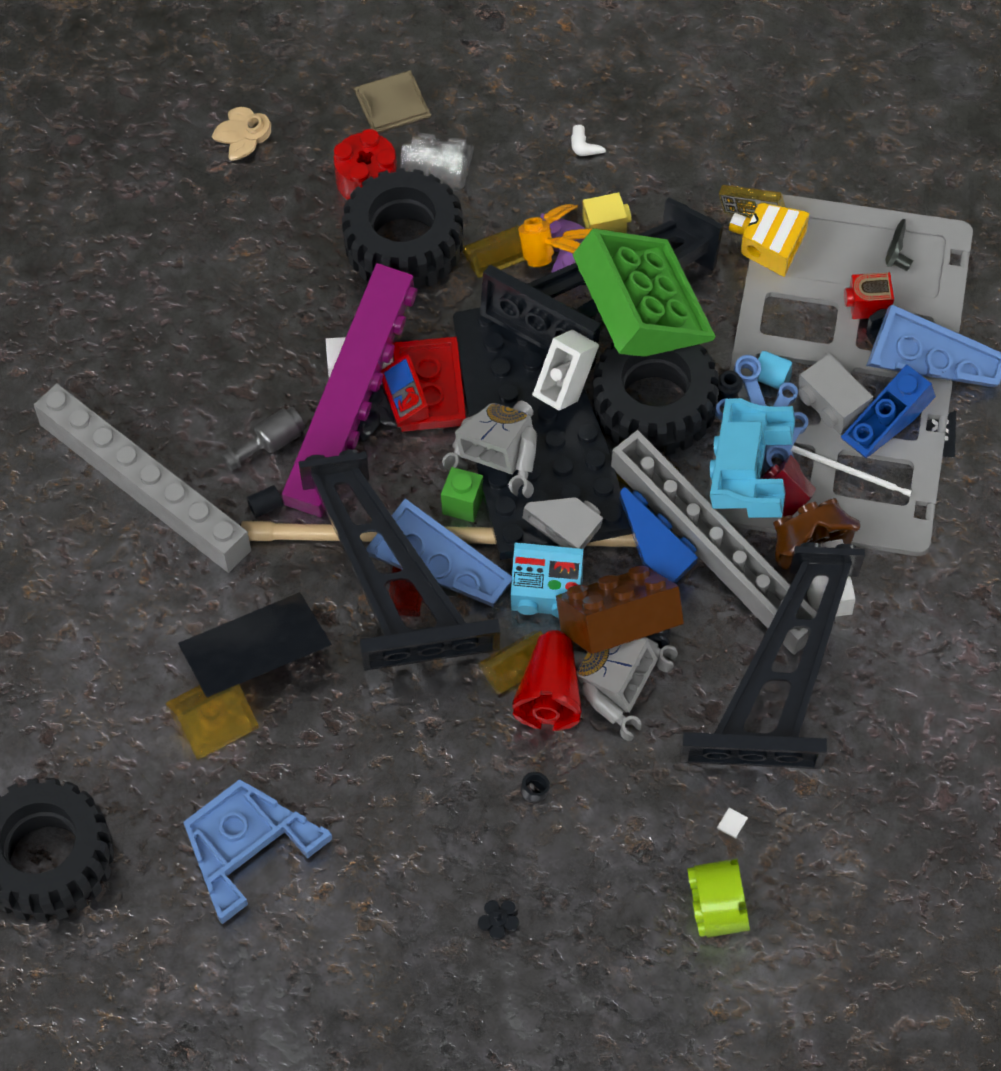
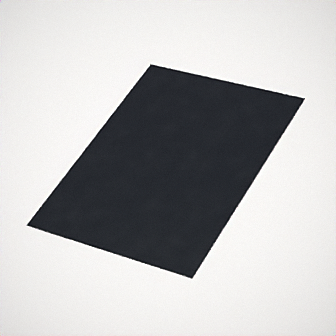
M300 592L178 643L206 698L332 645Z

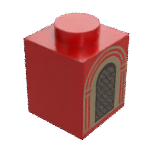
M890 272L851 275L850 287L844 289L845 307H851L852 319H867L876 311L887 309L890 305H893L894 294Z

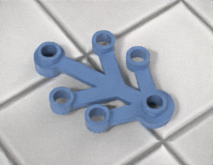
M741 356L736 361L733 371L742 378L749 401L757 405L766 406L757 381L761 372V364L754 356ZM741 369H749L752 375L744 376L741 373ZM790 382L783 383L779 387L777 400L773 407L788 406L794 403L798 395L797 387ZM790 390L793 396L787 398L782 394V391ZM725 399L720 400L715 408V415L721 421L723 413L720 411V407L725 405ZM794 413L795 419L801 420L804 426L794 427L792 445L765 446L762 466L765 472L774 465L771 461L772 458L778 457L783 462L790 455L793 456L791 448L799 434L805 432L809 421L804 413Z

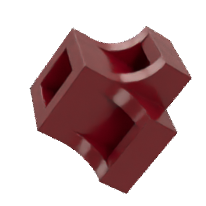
M792 455L779 466L774 464L762 476L763 479H783L785 487L784 517L796 513L798 508L804 506L812 498L816 490L800 469V464Z

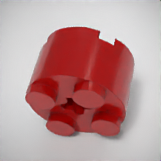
M366 129L362 133L345 138L335 146L334 168L336 184L340 194L347 200L351 199L350 194L356 187L362 188V182L371 176L373 179L377 178L378 173L388 170V173L396 172L395 149L376 130Z

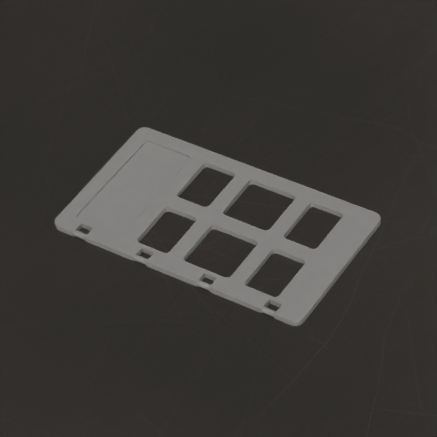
M768 193L761 198L764 201L778 202V206L808 212V227L785 277L751 259L749 260L729 371L734 370L735 363L741 356L751 355L759 358L762 351H767L791 362L814 365L826 355L831 354L850 374L858 372L894 378L899 373L898 371L866 366L871 351L859 349L856 346L859 319H852L851 307H845L844 289L850 287L851 275L890 272L894 306L959 334L973 229L969 223L961 220L779 193ZM902 219L906 220V229L903 238V248L900 253L914 260L908 271L894 264L892 267H887L885 261L895 229ZM950 254L961 255L960 266L949 265ZM777 297L836 307L838 314L833 341L830 344L761 333L760 326L766 298ZM741 369V373L744 376L752 375L749 369ZM923 376L932 383L936 397L921 413L918 438L914 441L892 438L868 457L870 459L907 464L913 468L910 488L912 493L907 505L901 506L836 495L833 492L836 468L815 460L813 461L810 483L816 490L806 504L817 502L819 505L822 502L836 498L841 509L849 516L860 521V530L855 532L852 545L911 556H922L928 552L932 537L952 380ZM743 384L738 397L747 401L748 395ZM821 418L819 424L808 425L805 432L799 434L794 443V446L811 449L815 454L836 462L838 457L843 454L863 457L841 439L842 435L833 427H828ZM927 418L939 420L937 432L926 430ZM720 420V423H719V429H718V434H717V436H720L721 423H722L721 420ZM795 423V427L804 426L802 423ZM709 478L706 500L712 505L710 497L712 480ZM915 505L927 507L925 520L914 518ZM747 508L716 509L733 527L775 534L777 532L773 522L784 517L782 515V517L748 518ZM799 512L794 513L792 517L798 516Z

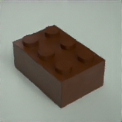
M647 566L632 567L627 573L618 576H603L596 583L587 586H572L568 588L567 592L556 595L561 632L565 633L567 637L590 654L684 624L679 586Z

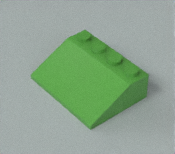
M593 228L572 254L619 354L645 357L711 342L715 339L716 336L668 239Z

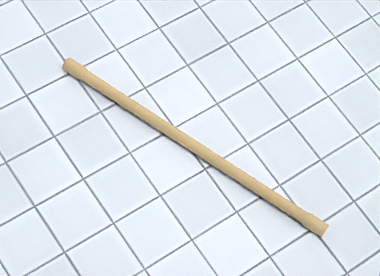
M242 521L241 527L248 532L249 541H339L332 524L274 523L271 521ZM445 527L467 544H496L491 527ZM671 529L670 531L677 537V534ZM377 532L362 533L360 538L362 542H371L377 535ZM632 534L590 542L586 546L636 547Z

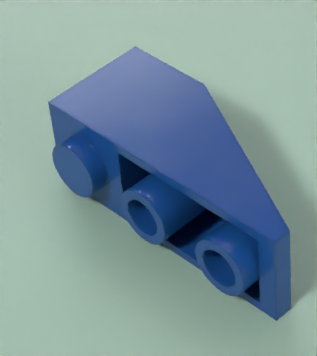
M906 364L845 431L841 439L864 458H868L911 424L936 397L932 383Z
M624 487L620 491L619 498L630 524L632 536L643 566L649 567L676 584L697 563L698 557L694 554L697 549L685 537L677 538L670 531L673 526L663 515L658 513L655 516L646 508L648 505L647 500L638 491L633 490L630 492Z

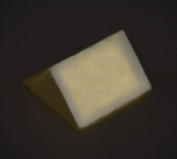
M239 684L207 698L199 685L165 703L197 760L259 728Z

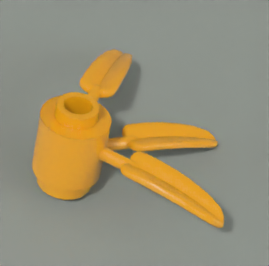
M564 204L558 206L544 215L545 221L539 217L528 218L518 228L523 258L527 260L529 266L542 267L551 263L552 255L554 254L553 247L570 253L576 251L581 243L574 240L586 238L592 229L570 230L564 232L561 237L552 238L550 224L568 212L577 209L578 205Z

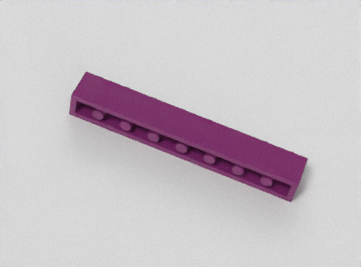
M376 263L282 492L285 506L322 518L325 508L316 489L303 490L298 461H305L307 457L312 455H324L325 457L339 456V453L355 449L360 435L357 428L360 421H366L370 413L371 402L368 401L372 391L378 392L382 383L383 374L380 371L383 364H389L393 356L395 346L392 345L395 334L401 335L406 322V317L403 314L406 307H412L415 301L417 288H414L413 275Z

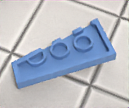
M890 305L887 308L866 365L900 372L907 364L922 376L993 388L998 386L1001 380V352L894 305Z
M404 499L392 514L393 519L439 585L493 607L512 583L511 575L407 499ZM377 533L366 548L369 556L402 569L382 536Z

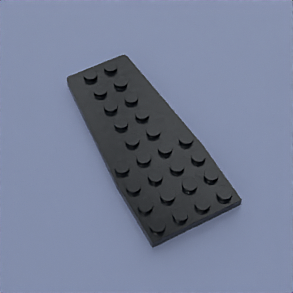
M480 308L456 312L453 315L455 336H457L468 417L478 414L491 403L513 408L518 401H525L533 409L531 420L533 429L537 433V444L533 470L528 472L527 478L534 487V492L530 498H526L522 493L524 484L519 487L517 496L509 489V482L514 476L518 475V470L513 474H509L476 462L477 473L483 475L482 494L500 560L514 557L515 543L560 547L522 518L524 507L528 502L576 497L582 502L588 501L601 512L600 516L603 517L601 528L590 542L632 534L630 524L619 498L621 489L615 469L611 466L612 459L608 445L584 387L578 402L560 411L534 397L532 394L548 351L480 315Z

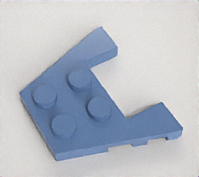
M240 779L183 822L218 919L222 924L248 905L247 899L227 877L238 867L283 833L287 834L307 859L333 839L332 834L326 828L314 825L307 821L305 816L296 811L293 813L278 804L277 800Z

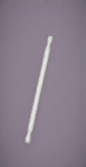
M793 445L791 448V452L890 490L899 491L903 495L910 497L912 490L898 487L896 484Z

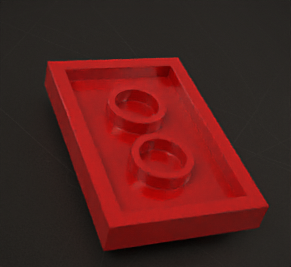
M457 336L394 342V361L404 355H410L429 410V418L401 426V432L461 426L462 421L466 419Z

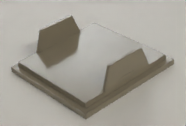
M411 70L353 87L370 128L378 133L431 117Z

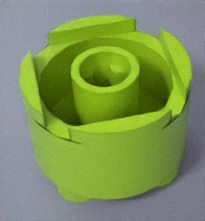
M738 858L694 865L692 868H687L699 936H707L709 938L750 931Z

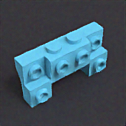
M742 398L725 399L720 436L714 437L716 460L710 461V478L712 480L710 497L713 509L747 508L748 518L782 517L785 500L783 479H761L766 445H792L795 427L793 406H762Z

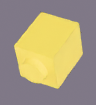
M618 192L584 199L582 219L586 229L594 228L627 233V223L631 222V212L629 205L623 204Z

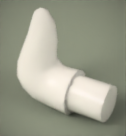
M575 125L573 127L571 145L577 155L589 156L606 152V149L600 145L586 143L584 126Z

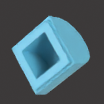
M762 351L758 358L761 364V372L757 381L779 390V387L783 383L789 382L792 377V362L767 351Z

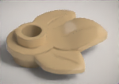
M237 107L229 110V120L223 121L215 128L212 138L217 142L230 144L229 160H239L251 154L255 150L257 143L268 139L271 134V122L265 114H254L250 108Z

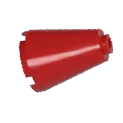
M551 630L539 636L513 699V716L524 725L541 730L542 724L553 725L552 731H560L572 728L580 721L582 710L572 640L561 631Z

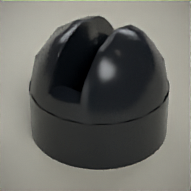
M528 773L524 776L521 783V795L527 802L537 804L547 797L550 782L542 773Z

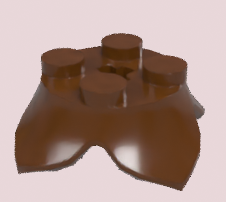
M836 498L822 502L819 505L817 502L808 503L797 509L799 512L798 516L792 517V515L773 522L777 532L775 560L779 567L786 570L791 564L795 546H801V544L808 542L821 544L843 539L844 544H851L855 532L860 530V521L849 516L841 509Z

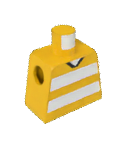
M760 203L751 218L734 213L729 225V231L743 236L741 253L745 257L785 277L807 232L809 213Z

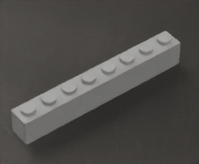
M56 383L33 404L39 423L44 429L229 573L251 552L248 532L59 384Z
M638 430L612 450L611 466L615 469V472L633 490L638 491L647 500L648 506L656 514L660 513L673 526L672 530L680 538L685 537L697 549L695 554L769 628L790 584L716 509L712 508V505ZM803 600L796 618L811 620L815 618L817 612ZM794 628L787 633L783 644L795 655L806 645L810 632L806 628Z

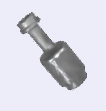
M290 407L287 410L282 408L254 427L256 435L253 439L234 451L231 448L226 449L222 457L231 471L236 468L239 469L242 467L241 461L260 449H266L267 452L274 453L300 437V432L305 430L306 426L294 407Z

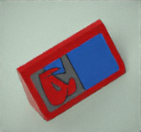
M404 355L380 371L383 374L382 384L397 426L400 427L429 418L428 404L410 355Z

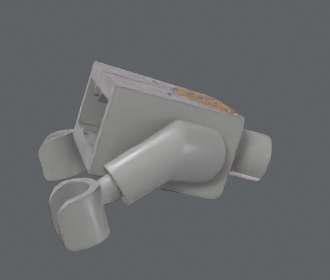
M518 401L513 408L491 403L478 414L464 419L460 428L455 431L456 438L452 446L455 448L454 452L448 453L443 457L442 463L444 468L450 471L451 467L467 471L468 464L463 459L465 458L509 474H513L518 470V475L514 476L509 482V489L517 496L519 487L524 484L522 493L526 498H530L534 492V487L527 478L528 472L533 470L537 444V433L533 429L531 420L533 415L532 407L525 401Z
M643 637L594 654L575 650V666L577 678L582 685V694L592 707L610 723L614 724L616 722L620 725V735L623 739L632 741L634 735L627 731L625 726L633 725L640 731L642 724L638 717H625L623 712L630 713L655 664L663 672L672 671L674 663L666 660L664 657L676 660L678 656L676 648L668 645L660 649L658 648V643Z

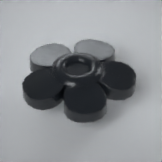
M495 900L487 902L484 910L488 915H482L478 919L480 929L483 931L490 930V936L495 940L505 937L506 931L504 928L508 931H515L519 926V919L514 916L516 906L509 900L504 901L501 907Z

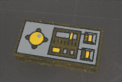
M722 185L719 192L724 213H738L752 217L760 203L785 207L781 192Z

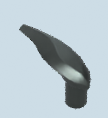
M902 219L895 229L885 261L887 267H892L894 264L908 271L914 260L900 253L903 248V238L906 229V220Z

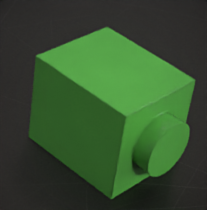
M451 467L441 493L442 514L474 523L483 499V475Z

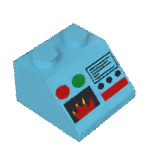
M515 543L511 584V611H518L524 615H534L536 613L552 614L559 618L556 595L565 593L568 588L582 585L583 549Z

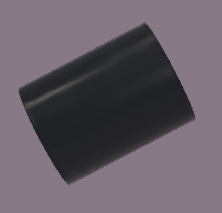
M275 485L246 497L255 518L283 506V501Z

